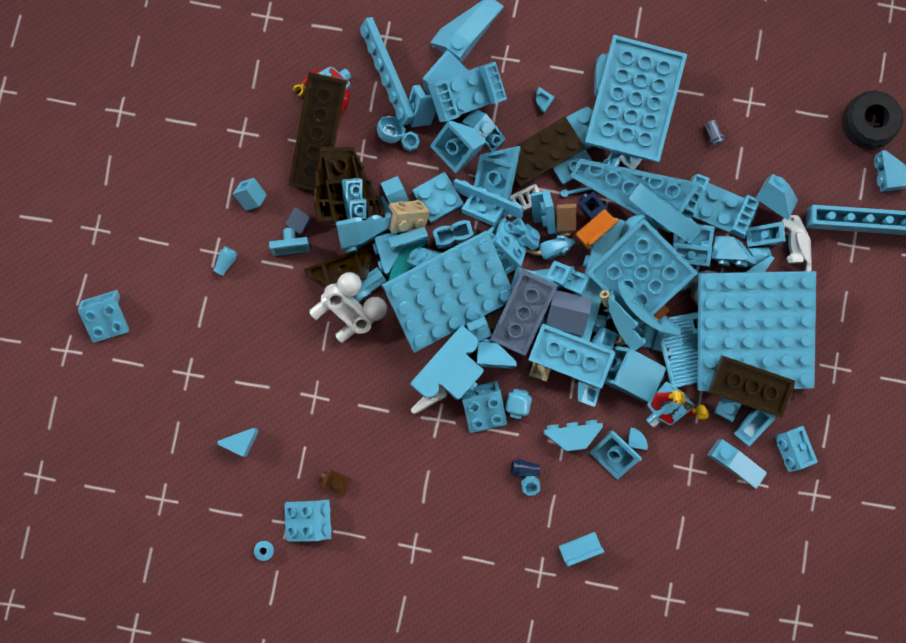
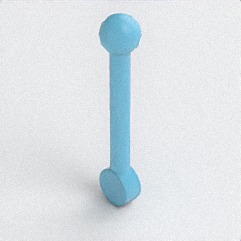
M585 187L571 191L562 190L561 196L566 198L570 194L593 189Z

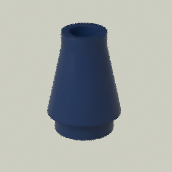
M517 458V460H512L510 472L516 478L539 476L540 464H534Z

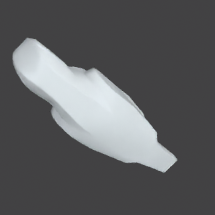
M791 215L788 220L784 218L782 220L784 228L786 227L790 231L788 237L790 255L787 257L788 263H804L805 271H811V240L799 216Z

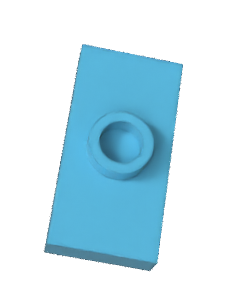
M586 150L553 168L555 175L562 185L574 179L570 175L580 159L592 161Z

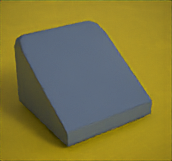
M295 207L285 224L301 235L312 219Z

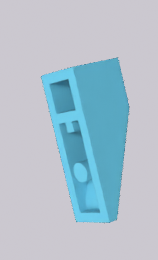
M718 439L707 455L755 489H757L767 474L766 471L723 439Z

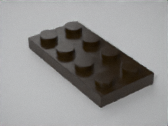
M566 116L516 145L520 146V152L514 179L521 188L585 150V146Z
M721 355L708 392L782 418L796 381Z

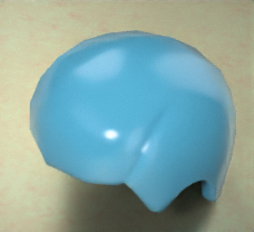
M386 116L379 120L377 133L384 142L396 143L402 139L405 128L397 117Z

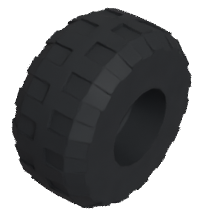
M877 90L866 91L856 96L847 105L842 115V128L846 137L854 145L864 149H877L890 143L901 131L903 111L896 99L889 94ZM865 112L873 113L878 117L880 122L879 128L871 127L866 122Z

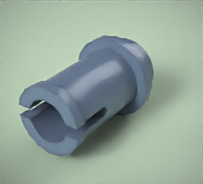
M716 120L709 121L708 124L704 125L711 138L710 143L718 145L724 141V134H721Z

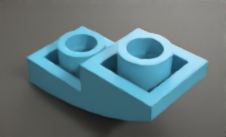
M362 179L342 180L343 201L347 219L358 217L366 219V199L362 198Z

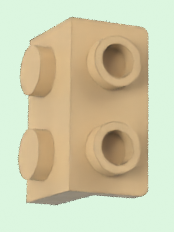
M419 200L390 203L389 208L393 215L388 229L391 233H398L425 227L430 211Z

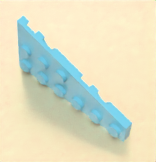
M585 159L578 161L570 175L572 178L631 212L647 216L649 215L629 199L640 183L681 214L700 185L698 182ZM656 221L657 226L659 228L663 229L668 233L671 232L669 229H667L666 227H664Z

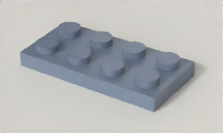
M522 269L490 340L526 356L558 285Z

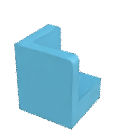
M255 178L240 182L233 192V195L245 210L260 207L267 196Z

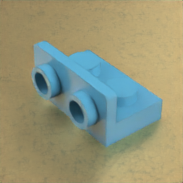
M550 191L531 193L534 223L542 222L543 227H547L548 234L556 233L554 205Z
M799 426L774 436L788 472L801 470L818 462L804 426Z

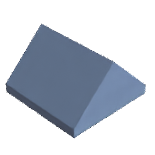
M556 290L551 301L546 325L566 333L583 336L590 314L592 299Z

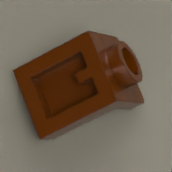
M328 469L320 477L319 482L322 483L320 487L344 496L351 478Z

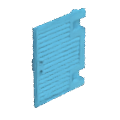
M698 312L670 317L669 319L680 327L681 333L674 335L657 330L670 384L677 388L698 383ZM694 319H695V323H696L697 329H695V326H694V322H693Z

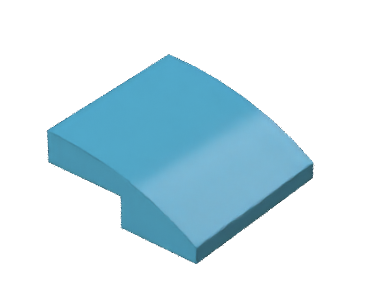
M700 225L702 230L691 243L674 234L672 247L680 255H683L689 264L710 266L714 226Z

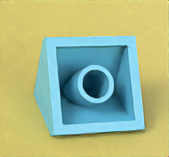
M609 431L589 452L617 480L641 460V457L614 431Z

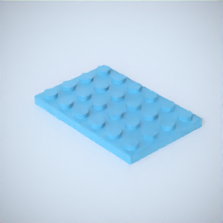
M613 35L584 144L659 163L687 54Z
M484 231L382 284L414 353L453 333L461 325L466 326L467 322L477 320L480 316H485L507 304L513 291L488 231Z

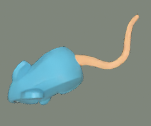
M557 236V239L541 243L538 251L526 249V253L542 256L544 260H552L559 255H566V252L575 244V240L566 236Z

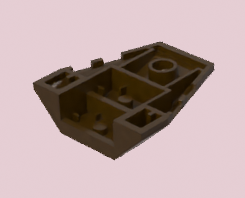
M320 147L318 150L314 207L318 223L325 228H336V222L348 220L342 192V180L362 179V198L366 199V219H362L363 221L372 215L385 218L382 199L379 195H376L372 188L373 183L363 171L365 168L354 147Z

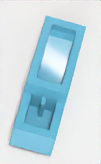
M615 290L611 291L608 303L613 322L625 343L635 351L645 344L648 334L638 325L640 318L628 307L624 299Z
M754 408L734 434L750 446L776 419V416Z

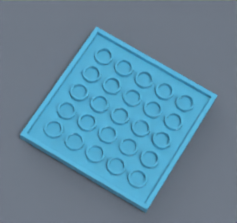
M816 271L698 273L699 391H708L721 355L796 381L793 389L814 388Z

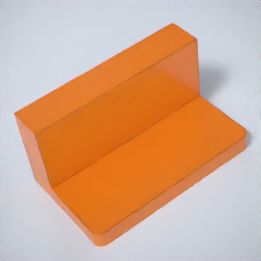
M604 209L575 235L589 249L616 226L619 219H614Z

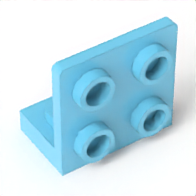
M502 218L495 238L492 241L507 275L516 270L517 267L522 266L527 246L520 240V235L515 234L511 230L514 227L513 224L506 218Z
M118 290L80 302L78 312L93 343L129 332V327L118 304L120 299Z
M497 381L477 385L471 393L466 391L462 396L470 433L507 425L501 391Z

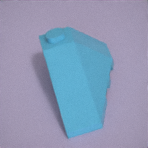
M496 0L480 1L442 27L430 44L442 53L448 50L462 63L504 6Z
M393 213L386 214L385 218L372 215L364 221L362 217L336 222L342 252L358 251L357 248H361L373 241L374 237L381 236L390 231L388 228Z

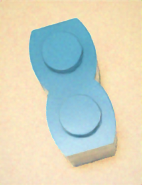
M467 220L458 221L452 226H441L433 231L437 249H447L455 243L461 244L474 235L470 221Z

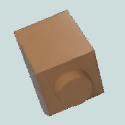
M576 204L556 205L554 210L555 235L571 237V234H574L576 231Z

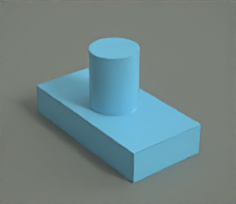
M285 228L283 230L284 240L269 241L273 256L311 252L308 238H295V230L293 228Z

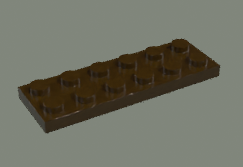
M308 72L289 186L315 191L318 150L320 147H335L347 80Z

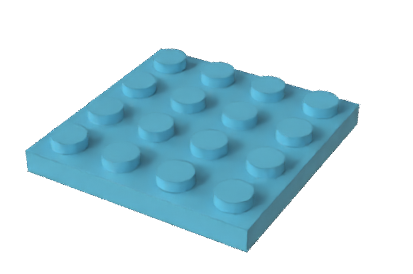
M643 217L586 271L603 290L609 291L610 294L611 291L615 290L622 297L617 282L621 279L635 290L636 296L633 300L652 315L698 274ZM640 319L638 325L641 327L645 322Z

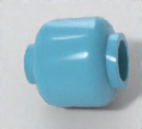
M513 389V392L508 393L505 410L510 413L511 417L521 419L522 416L529 414L532 402L531 396L528 395L529 392Z

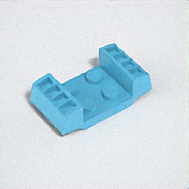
M496 62L473 68L428 85L440 122L458 118L461 114L507 99Z
M696 174L692 176L691 181L698 182L700 185L683 212L704 224L714 226L725 233L745 239L760 201L748 194L743 198L708 183L710 178Z

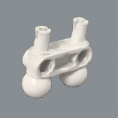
M352 272L342 274L337 283L328 285L325 288L324 294L321 295V301L309 310L311 316L316 320L326 311L332 310L347 324L335 334L341 343H344L354 333L363 334L368 332L371 324L382 319L387 312V304L379 297L367 299L363 306L353 298L361 290L362 283L358 275Z

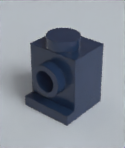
M594 191L591 194L585 193L578 199L580 202L577 206L589 222L604 209L608 210ZM592 205L594 210L590 211L587 206Z

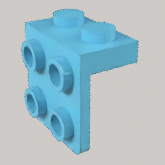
M329 500L286 502V540L320 541L331 539Z

